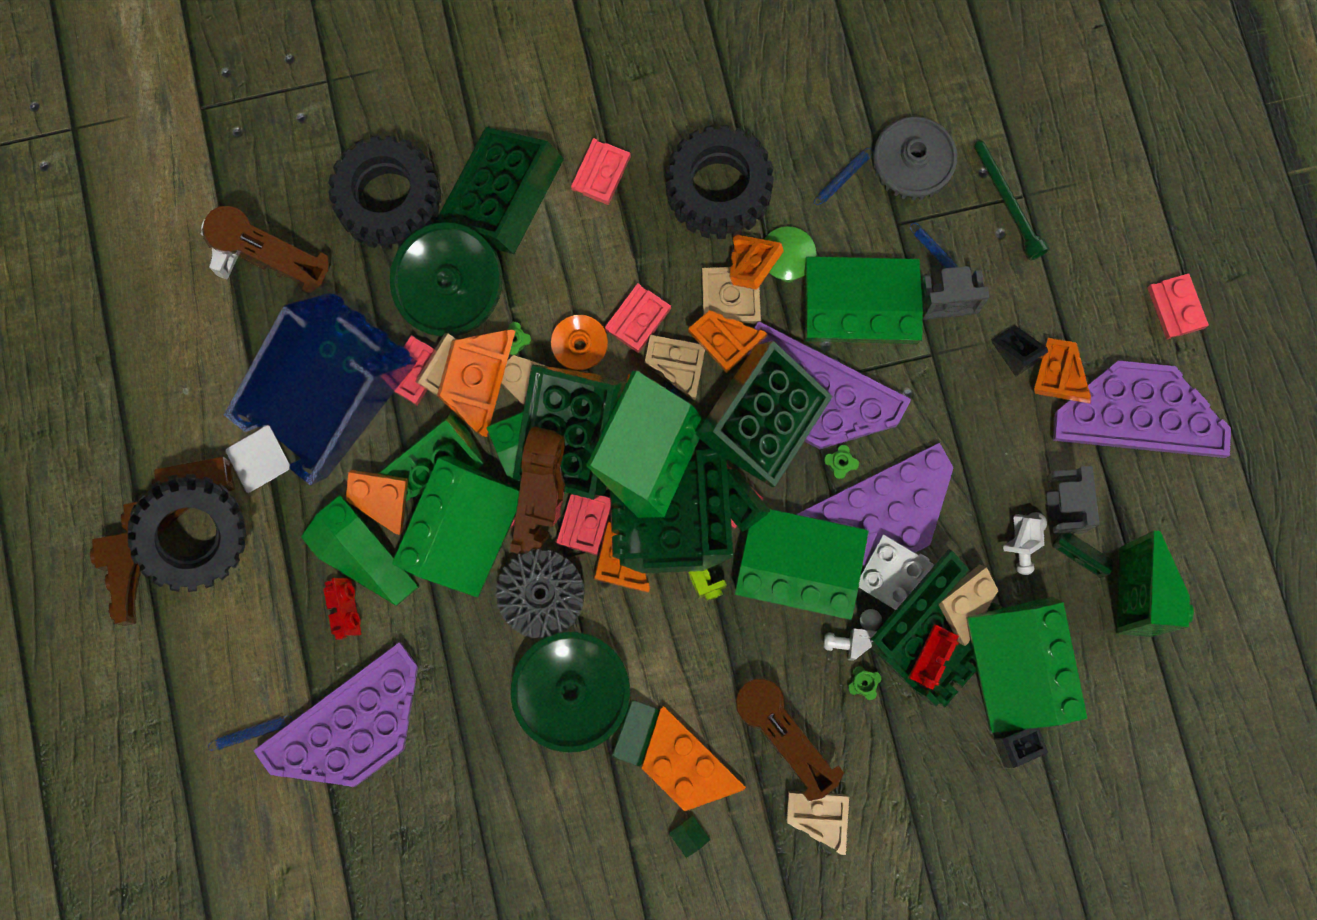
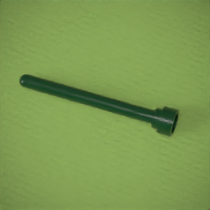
M977 141L974 145L975 150L1026 241L1024 243L1026 247L1024 251L1031 261L1045 255L1050 250L1045 239L1035 235L985 142Z

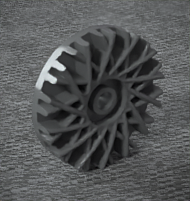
M906 117L887 126L876 142L872 160H874L873 169L876 170L875 176L880 177L881 185H886V191L890 188L895 191V196L901 194L902 199L909 196L913 197L912 200H916L917 197L919 200H923L925 196L930 195L932 197L935 193L938 194L943 187L947 186L957 165V149L951 135L943 126L924 117Z
M530 550L527 554H519L517 558L511 560L507 567L503 568L504 571L500 574L499 582L496 584L497 607L505 622L512 629L531 638H546L566 631L577 620L584 604V584L578 570L566 557L551 550ZM538 589L545 590L546 595L543 599L535 597V592Z

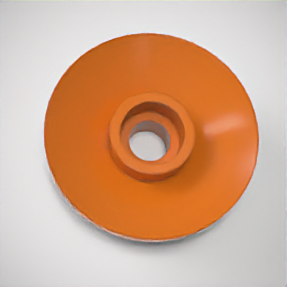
M573 315L565 318L556 326L551 337V348L555 358L561 365L571 370L581 371L596 366L605 356L608 347V338L603 326L596 319L586 315ZM578 341L585 343V347L581 350L575 348V344Z

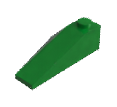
M451 412L377 474L408 478L407 501L423 493L439 457L448 455L476 469L484 464V460L470 432Z
M340 495L316 514L301 536L318 559L396 606L419 588L406 571L392 565L394 556L353 507Z

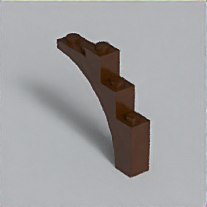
M224 457L155 469V479H152V484L159 480L163 483L168 481V476L177 474V478H185L186 474H195L198 479H203L204 476L213 479L214 484L223 485L227 488V491L235 490L231 462ZM138 502L123 504L124 513L121 514V523L127 533L92 539L93 548L90 549V559L95 568L108 571V574L105 575V584L107 590L111 593L112 603H109V614L111 619L114 620V624L122 626L136 624L135 600L141 572L139 571L140 566L134 564L131 558L127 537L130 512L133 505H136ZM190 508L177 509L167 514L159 524L158 538L175 519Z

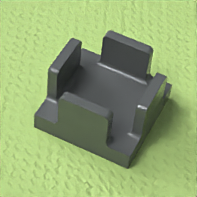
M969 266L942 269V284H935L933 287L930 275H925L921 281L923 320L979 314L989 299L988 287H984L982 270H975L971 276Z
M1084 466L1075 470L1053 471L1047 476L1048 482L1067 481L1058 485V491L1045 494L1048 520L1071 521V523H1060L1053 527L1054 533L1073 532V534H1082L1100 525L1093 466Z

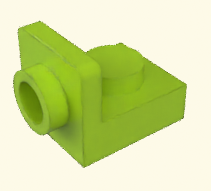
M708 569L688 572L698 599L705 597L708 601L723 595L722 589H725L727 586L725 580L708 586L707 581L711 580Z

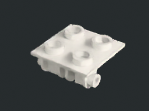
M883 535L861 574L859 588L896 610L933 568L934 564L929 562L930 559L922 554L918 555Z

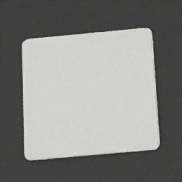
M269 425L226 449V454L247 493L252 492L291 469Z

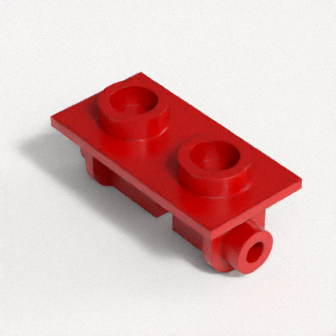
M332 578V581L325 582L326 588H323L327 609H337L336 613L328 615L331 635H335V640L345 639L347 636L362 635L360 629L361 620L357 613L354 598L355 589L351 578Z
M934 624L909 678L931 690L934 689L935 685L939 686L940 683L938 682L946 668L944 663L946 660L949 661L956 645L959 644L957 642L959 636Z

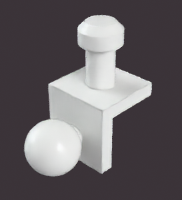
M1038 512L1031 513L1028 516L1014 515L1015 538L1003 545L1004 551L1019 554V563L1016 564V569L1022 575L1031 574L1035 570L1034 563L1031 562V554L1044 546V530L1047 527V520L1043 514Z
M874 609L864 611L860 617V624L865 630L852 629L850 638L836 637L834 633H827L824 636L823 647L829 651H832L833 648L849 650L848 660H856L872 647L870 639L877 632L875 630L879 629L882 624L880 613Z

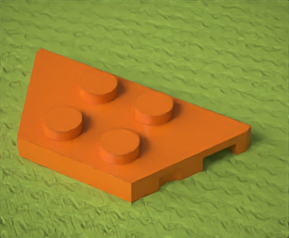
M512 329L455 339L451 342L437 396L480 436L487 437L488 434L486 427L490 426L515 335V330Z
M664 706L660 709L642 770L684 811L741 792L746 788Z

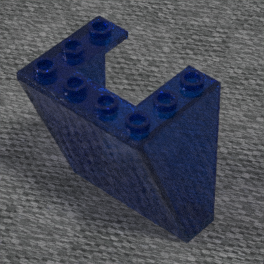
M328 293L286 304L279 313L224 416L244 432L269 425L276 439L301 458L291 463L289 469L311 486L326 479L417 361L410 356L406 348L392 342L383 330L373 327L366 321L363 314L353 311L336 294ZM238 415L244 416L250 422L242 420ZM303 468L311 470L312 473L306 472Z

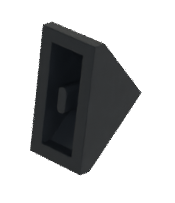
M1015 325L992 339L993 345L1015 377L1040 362L1048 353L1046 346Z
M1039 728L1022 729L994 739L1004 768L1018 767L1048 753Z

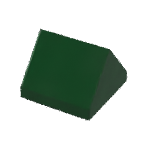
M693 815L669 832L686 858L710 841V838Z

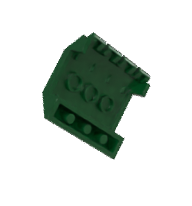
M696 450V461L688 463L664 517L638 518L610 490L611 506L615 507L611 510V531L617 534L612 536V557L620 559V565L643 574L704 571L733 557L727 460L714 450Z
M950 549L946 551L870 639L872 649L911 689L931 705L937 707L940 704L944 708L958 693L950 685L951 682L954 681L962 688L977 671V668L969 662L971 659L975 661L971 639L966 646L960 643L956 645L949 661L946 660L944 663L946 668L938 682L940 683L939 686L935 685L933 690L910 679L909 676L934 624L952 632L939 604L960 579L966 575L969 569ZM991 602L986 612L1002 609L1003 607Z

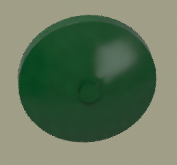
M456 223L431 224L414 232L398 249L390 270L391 295L399 313L416 329L443 337L445 333L453 337L460 336L479 327L494 311L502 290L500 261L490 243L476 231Z
M579 632L554 634L534 644L519 661L511 683L512 708L522 729L538 744L559 752H582L604 743L622 724L630 702L629 677L617 653L602 640Z

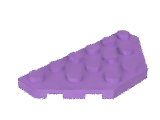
M758 321L754 329L758 331L761 329L768 334L767 338L760 344L774 341L833 396L804 442L818 449H823L897 427L911 401L910 398Z
M1117 361L1088 385L1091 394V404L1070 400L1055 412L1053 441L1227 458L1230 456L1231 427L1224 419L1220 420L1211 410V405L1196 388L1193 389L1184 380L1183 374L1176 366Z
M938 443L797 515L869 530L863 567H866L883 535L916 553L931 544L953 466L941 444Z
M399 642L254 750L255 754L270 775L356 787L405 749L418 672L417 664L402 643Z

